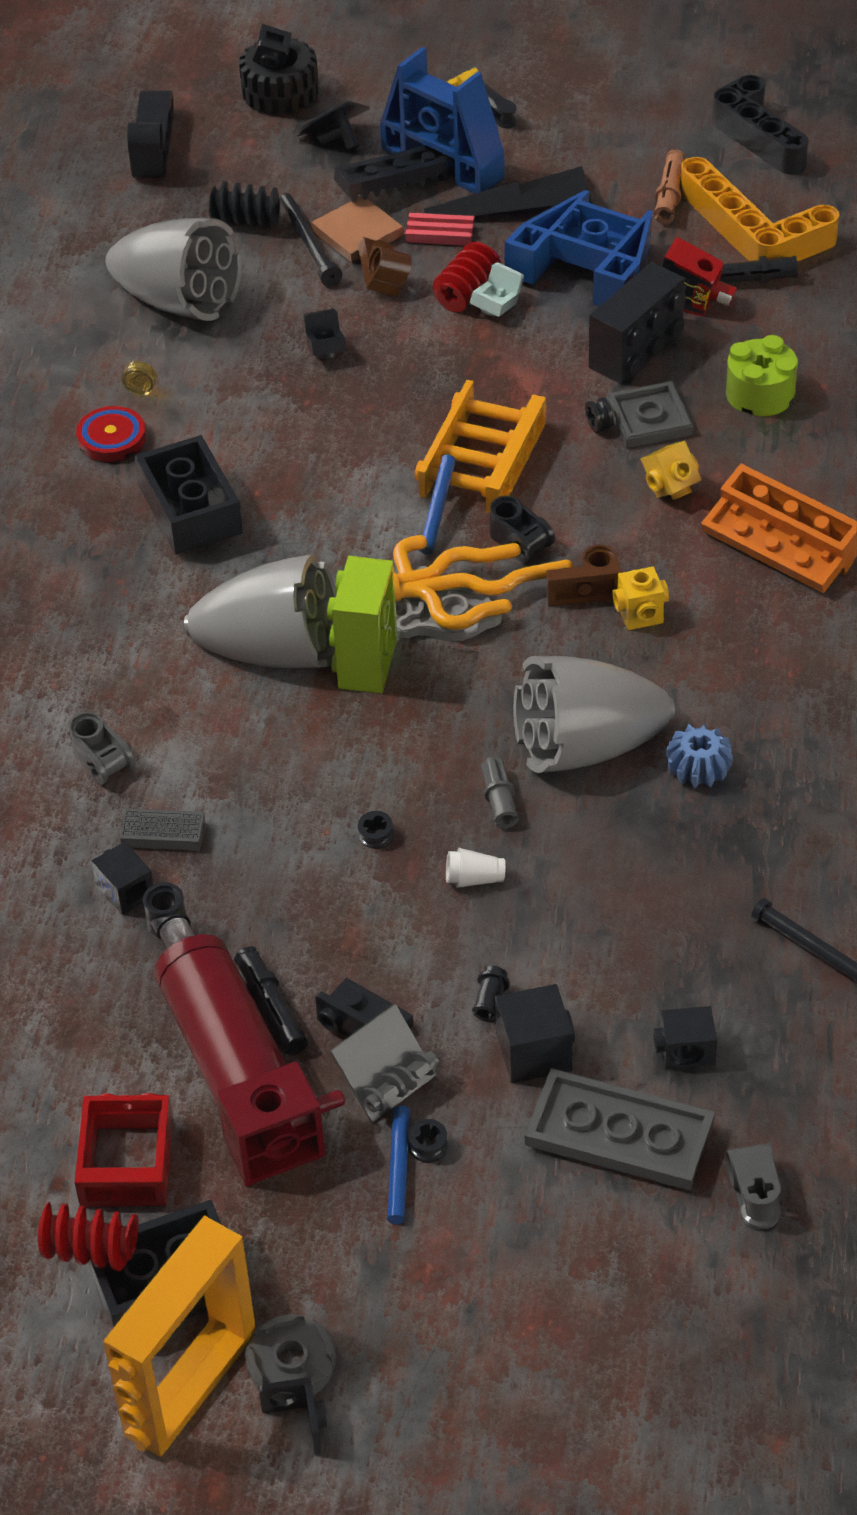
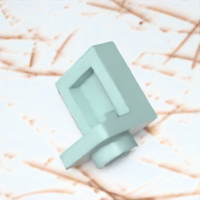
M496 262L492 265L488 281L473 291L470 304L480 308L487 315L500 317L517 304L524 275Z

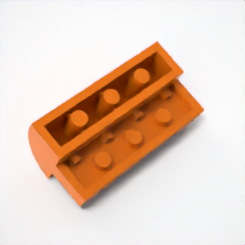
M740 463L720 488L721 499L701 522L703 532L823 594L839 573L846 575L857 556L856 520Z

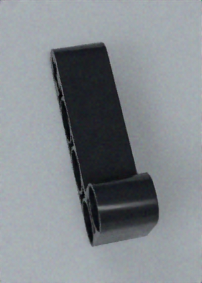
M745 75L715 91L713 95L712 122L717 129L782 173L797 175L805 171L808 137L764 107L765 80L762 77Z
M172 90L140 91L136 121L129 122L127 127V143L133 178L165 177L174 117V96Z

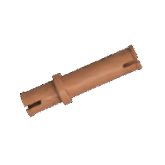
M671 150L667 153L661 185L655 193L657 204L653 215L656 216L655 220L661 224H669L674 220L675 208L681 200V191L679 190L681 185V166L686 157L684 158L685 154L680 150Z

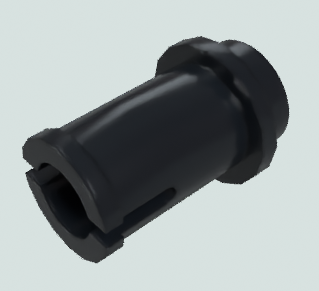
M487 966L484 968V971L479 973L477 978L480 986L472 1012L480 1020L494 1021L496 1020L495 996L503 995V992L510 986V980L508 979L507 971L503 968Z

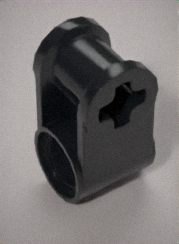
M500 496L491 502L490 537L500 545L519 544L521 554L515 557L518 561L526 563L532 559L534 552L542 547L548 548L555 543V534L549 523L534 514L518 499L511 496Z

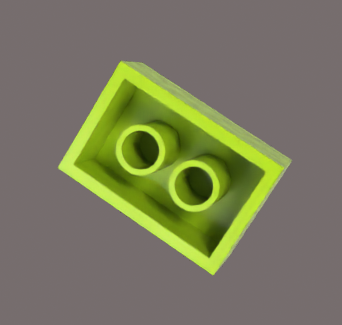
M348 555L344 571L338 570L335 583L336 598L330 597L327 608V619L333 620L329 645L335 647L331 670L337 673L339 689L383 694L398 640L393 561Z

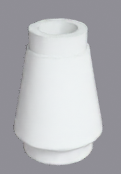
M458 848L457 852L448 851L446 882L456 884V888L504 882V858H497Z

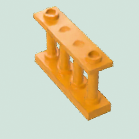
M466 380L460 393L456 392L454 394L451 410L423 461L419 460L416 465L414 479L419 485V497L426 498L434 482H436L442 456L451 455L456 461L494 470L492 475L486 476L485 479L453 472L450 486L480 492L482 497H486V513H490V505L494 499L500 496H510L546 425V397L532 395L527 407H522L518 410L474 400L473 381ZM472 413L516 423L517 426L515 430H510L508 433L469 424L466 421ZM462 436L505 446L503 453L499 452L497 455L454 446L457 438Z

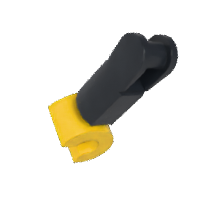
M475 67L452 78L447 83L458 87L479 71ZM484 83L496 124L504 129L513 128L516 125V118L513 116L517 111L516 104L504 98Z

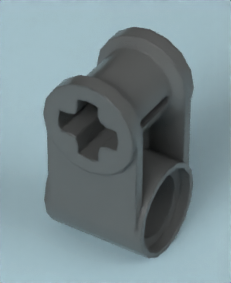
M81 712L71 719L69 731L72 752L98 784H105L108 782L109 776L124 767L130 769L135 766L134 755L127 743L117 736L98 714Z
M766 1143L726 1150L729 1180L732 1188L735 1190L742 1220L747 1226L756 1230L772 1228L780 1219L778 1200L781 1196V1185L777 1175L771 1144Z

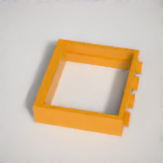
M205 1215L103 1340L123 1436L133 1441L137 1450L144 1452L147 1449L159 1457H162L252 1340L254 1337L253 1333L256 1331L243 1238L241 1235ZM204 1295L209 1322L157 1387L152 1359Z

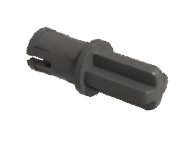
M493 756L488 757L487 761L481 765L486 785L484 797L490 802L496 827L510 828L519 821L513 800L515 788L508 780L504 761L501 758L494 759Z

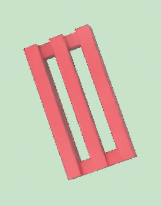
M409 213V221L407 222L405 232L406 243L466 246L472 242L474 216Z

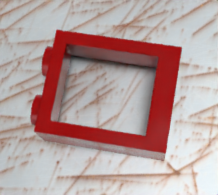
M104 1093L98 1096H83L74 1182L79 1206H166L173 1127L169 1095L154 1093L114 1095ZM158 1128L155 1167L94 1168L98 1129Z

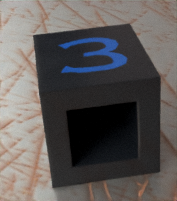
M125 841L112 849L104 851L97 858L91 860L97 888L121 915L142 904L145 891L154 885L152 871Z

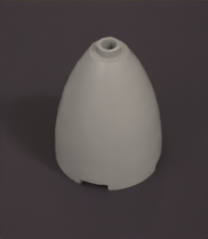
M212 218L172 219L142 227L124 236L111 246L105 259L107 269L112 277L136 298L164 312L204 321L218 319V310L225 302L233 303L239 289L242 273L241 253L235 252L231 238L233 230L225 222ZM185 300L202 301L203 303L193 305L186 303Z
M314 554L278 560L243 572L207 593L190 608L189 614L184 618L186 635L191 637L194 643L215 654L251 665L291 669L330 666L335 647L329 645L333 620L327 619V608L330 597L336 598L337 594L331 573L325 561L317 562Z
M530 656L522 664L524 671H526L523 684L516 685L514 690L513 716L517 743H525L532 757L527 758L526 765L536 773L572 770L618 757L652 739L668 726L675 714L673 699L669 697L664 689L649 679L630 670L586 658Z

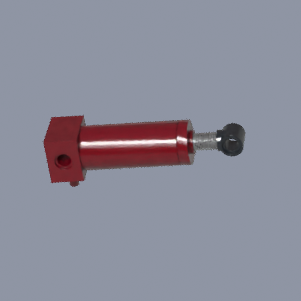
M162 882L149 887L143 896L147 928L151 935L161 939L167 948L155 964L154 977L218 1106L224 1143L245 1186L324 1157L325 1146L321 1114L345 1105L346 1101L343 1092L338 1089L317 1098L315 1097L298 1062L285 1063L224 941L215 935L199 934L194 936L190 928L191 921L185 911L183 893L178 886Z

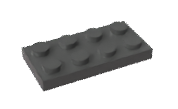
M551 1068L525 1133V1146L691 1191L715 1122V1112Z

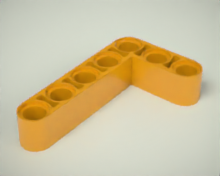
M691 157L683 161L681 166L682 197L748 261L758 260L759 256H766V259L796 256L798 262L830 249L837 243L839 211L833 206L818 205L772 223L709 161L701 157Z

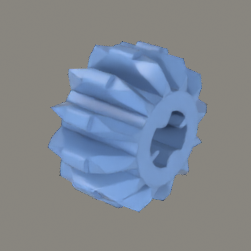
M705 723L700 729H695L688 724L685 732L675 731L672 741H669V746H667L666 757L668 758L670 774L677 775L679 784L690 781L694 789L699 783H704L711 788L714 780L724 781L727 771L732 766L733 754H731L729 738L722 737L720 728L708 730Z

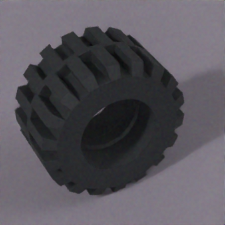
M291 38L289 54L283 69L266 68L262 64L252 62L257 42L253 46H248L245 52L241 53L239 61L241 91L243 100H246V104L249 107H254V110L259 112L265 111L266 114L279 113L281 115L287 112H297L300 108H306L309 106V102H314L316 99V95L319 93L317 56L314 49L309 47L304 41L299 42L298 39Z

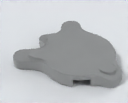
M426 566L418 567L415 570L426 568ZM453 588L436 592L441 599L445 612L450 615L464 614L476 605L491 601L488 596L485 598L482 594L467 588ZM414 597L403 598L406 614L397 620V636L410 638L423 635L444 641H463L480 634L486 629L499 625L503 620V614L484 618L472 627L463 630H449L442 628L434 622L428 606L423 600Z

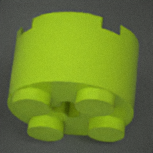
M768 335L763 339L738 342L731 346L727 363L726 397L735 409L742 412L743 407L753 410L752 415L765 417L779 414L789 407V403L794 399L796 393L798 359L794 351L783 344L784 341L781 337Z

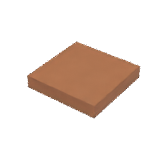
M361 196L357 198L356 202L353 203L351 201L311 222L312 231L351 263L360 259L358 246L363 237L390 243L403 236L402 225L370 200H364Z

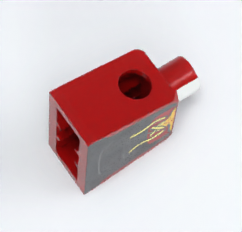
M676 237L664 257L662 267L685 278L684 293L686 299L683 312L704 316L713 301L730 307L737 287L720 281L724 267L723 262L687 241Z

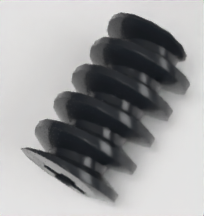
M227 181L222 182L220 190L215 186L212 188L209 198L210 218L222 219L225 223H231L234 220L238 225H243L247 222L252 227H255L258 223L262 228H268L272 225L273 229L278 223L280 213L278 188L274 187L270 196H267L265 186H261L258 194H254L252 184H248L245 193H242L241 184L237 182L232 191H229Z

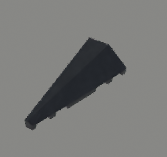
M580 166L519 184L516 181L425 208L424 212L425 214L477 217L549 209L584 190L589 191L584 169ZM589 192V203L592 204V200H591V196H590V192Z

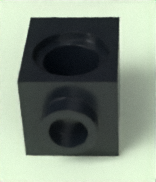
M711 1006L661 1010L660 1028H653L655 1053H663L665 1069L716 1065L717 1036Z

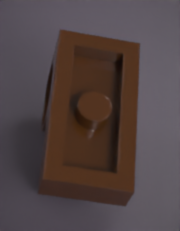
M363 237L358 250L367 289L397 298L409 276L412 264L411 256L394 250L393 246L385 241Z
M603 544L592 545L582 553L581 567L546 570L548 607L613 600V590L618 589V574L622 573L615 550Z

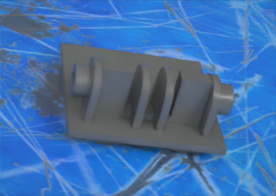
M396 1004L389 1007L330 1050L331 1055L372 1123L435 1077L436 1067L440 1064L438 1057L432 1051L426 1054L422 1051Z

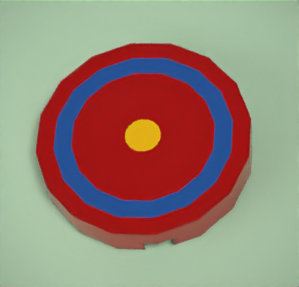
M121 406L98 408L82 417L76 427L77 444L80 450H84L85 455L91 459L102 462L120 461L126 459V454L132 451L135 454L141 450L146 441L145 422L140 414L130 408Z

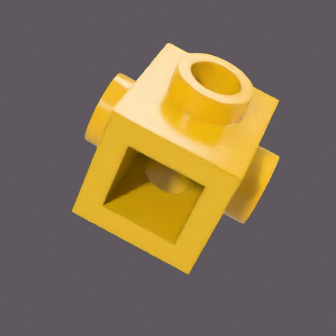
M685 440L670 444L641 458L646 471L647 484L655 492L657 498L671 495L672 500L678 499L691 493L690 486L702 480L698 472V461L690 453Z
M654 566L619 573L618 589L613 590V602L616 611L621 613L627 630L664 623V602L669 601V591L665 580H659Z

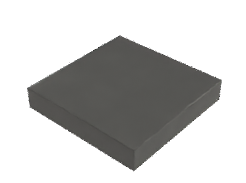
M673 381L606 394V399L613 412L614 423L626 449L693 435L694 426Z

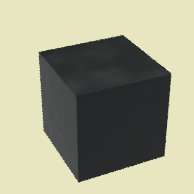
M557 984L495 996L496 1035L511 1083L548 1076L551 1068L564 1072L572 1071L573 1043L575 1042L574 1027L569 1010L564 1008Z

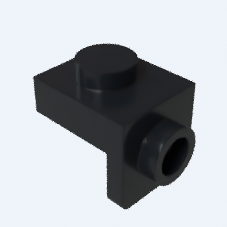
M262 24L252 62L262 64L266 68L283 69L289 54L292 33Z
M336 309L310 312L303 315L307 346L313 356L318 355L320 359L337 357L339 355L338 352L347 351L345 336L340 330Z

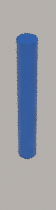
M443 455L422 534L427 539V546L419 550L424 554H432L456 462V459L451 455Z
M402 1105L393 1108L387 1211V1221L392 1224H401L405 1220L410 1109Z

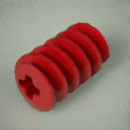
M471 242L467 244L433 282V292L439 304L451 312L465 310L466 306L470 304L473 291L488 281L492 265L496 262L501 264L498 254L484 243Z
M49 1201L43 1209L38 1227L40 1255L42 1258L50 1260L57 1254L58 1259L66 1263L74 1257L76 1263L80 1265H86L92 1259L94 1266L98 1268L105 1267L109 1262L112 1269L120 1271L132 1258L135 1251L139 1229L138 1215L132 1214L127 1226H122L120 1212L115 1211L110 1222L105 1223L103 1210L97 1209L90 1221L87 1220L85 1206H80L75 1217L71 1218L68 1204L63 1203L57 1215H52V1206Z

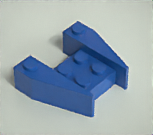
M421 47L400 63L397 67L380 122L382 150L392 154L427 145L455 159L456 185L474 194L491 189L505 178L504 149L482 74L476 72L458 87L427 73V49L425 47Z
M584 190L521 224L505 241L504 265L524 275L523 282L534 284L556 259L593 270V305L601 306L645 268L651 245L653 211L648 210L641 219L589 203V191Z

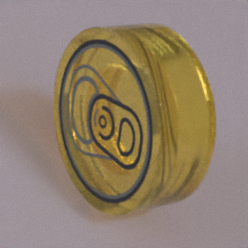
M141 361L128 363L121 377V382L125 389L136 395L151 393L157 381L155 369Z

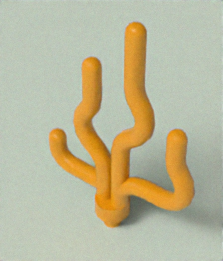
M423 535L411 536L402 539L393 550V558L398 570V574L394 572L395 602L401 601L402 598L414 597L421 599L428 606L430 615L436 624L444 629L463 630L472 627L484 618L510 612L512 603L508 599H500L476 605L461 615H450L445 612L441 599L436 592L453 588H467L488 596L501 595L511 591L519 584L545 579L546 570L572 568L574 565L570 560H560L514 570L504 578L495 581L484 580L467 573L442 575L452 563L458 561L490 563L519 556L521 554L520 545L510 543L483 549L468 546L454 547L444 551L429 567L413 570L408 553L425 548L427 546V539Z

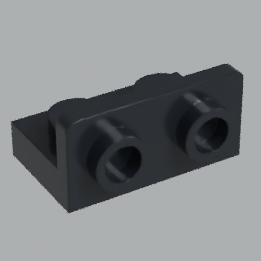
M347 977L331 995L320 991L315 997L317 1020L327 1030L339 1032L347 1038L394 1005ZM398 1007L409 1028L413 1026V1015Z

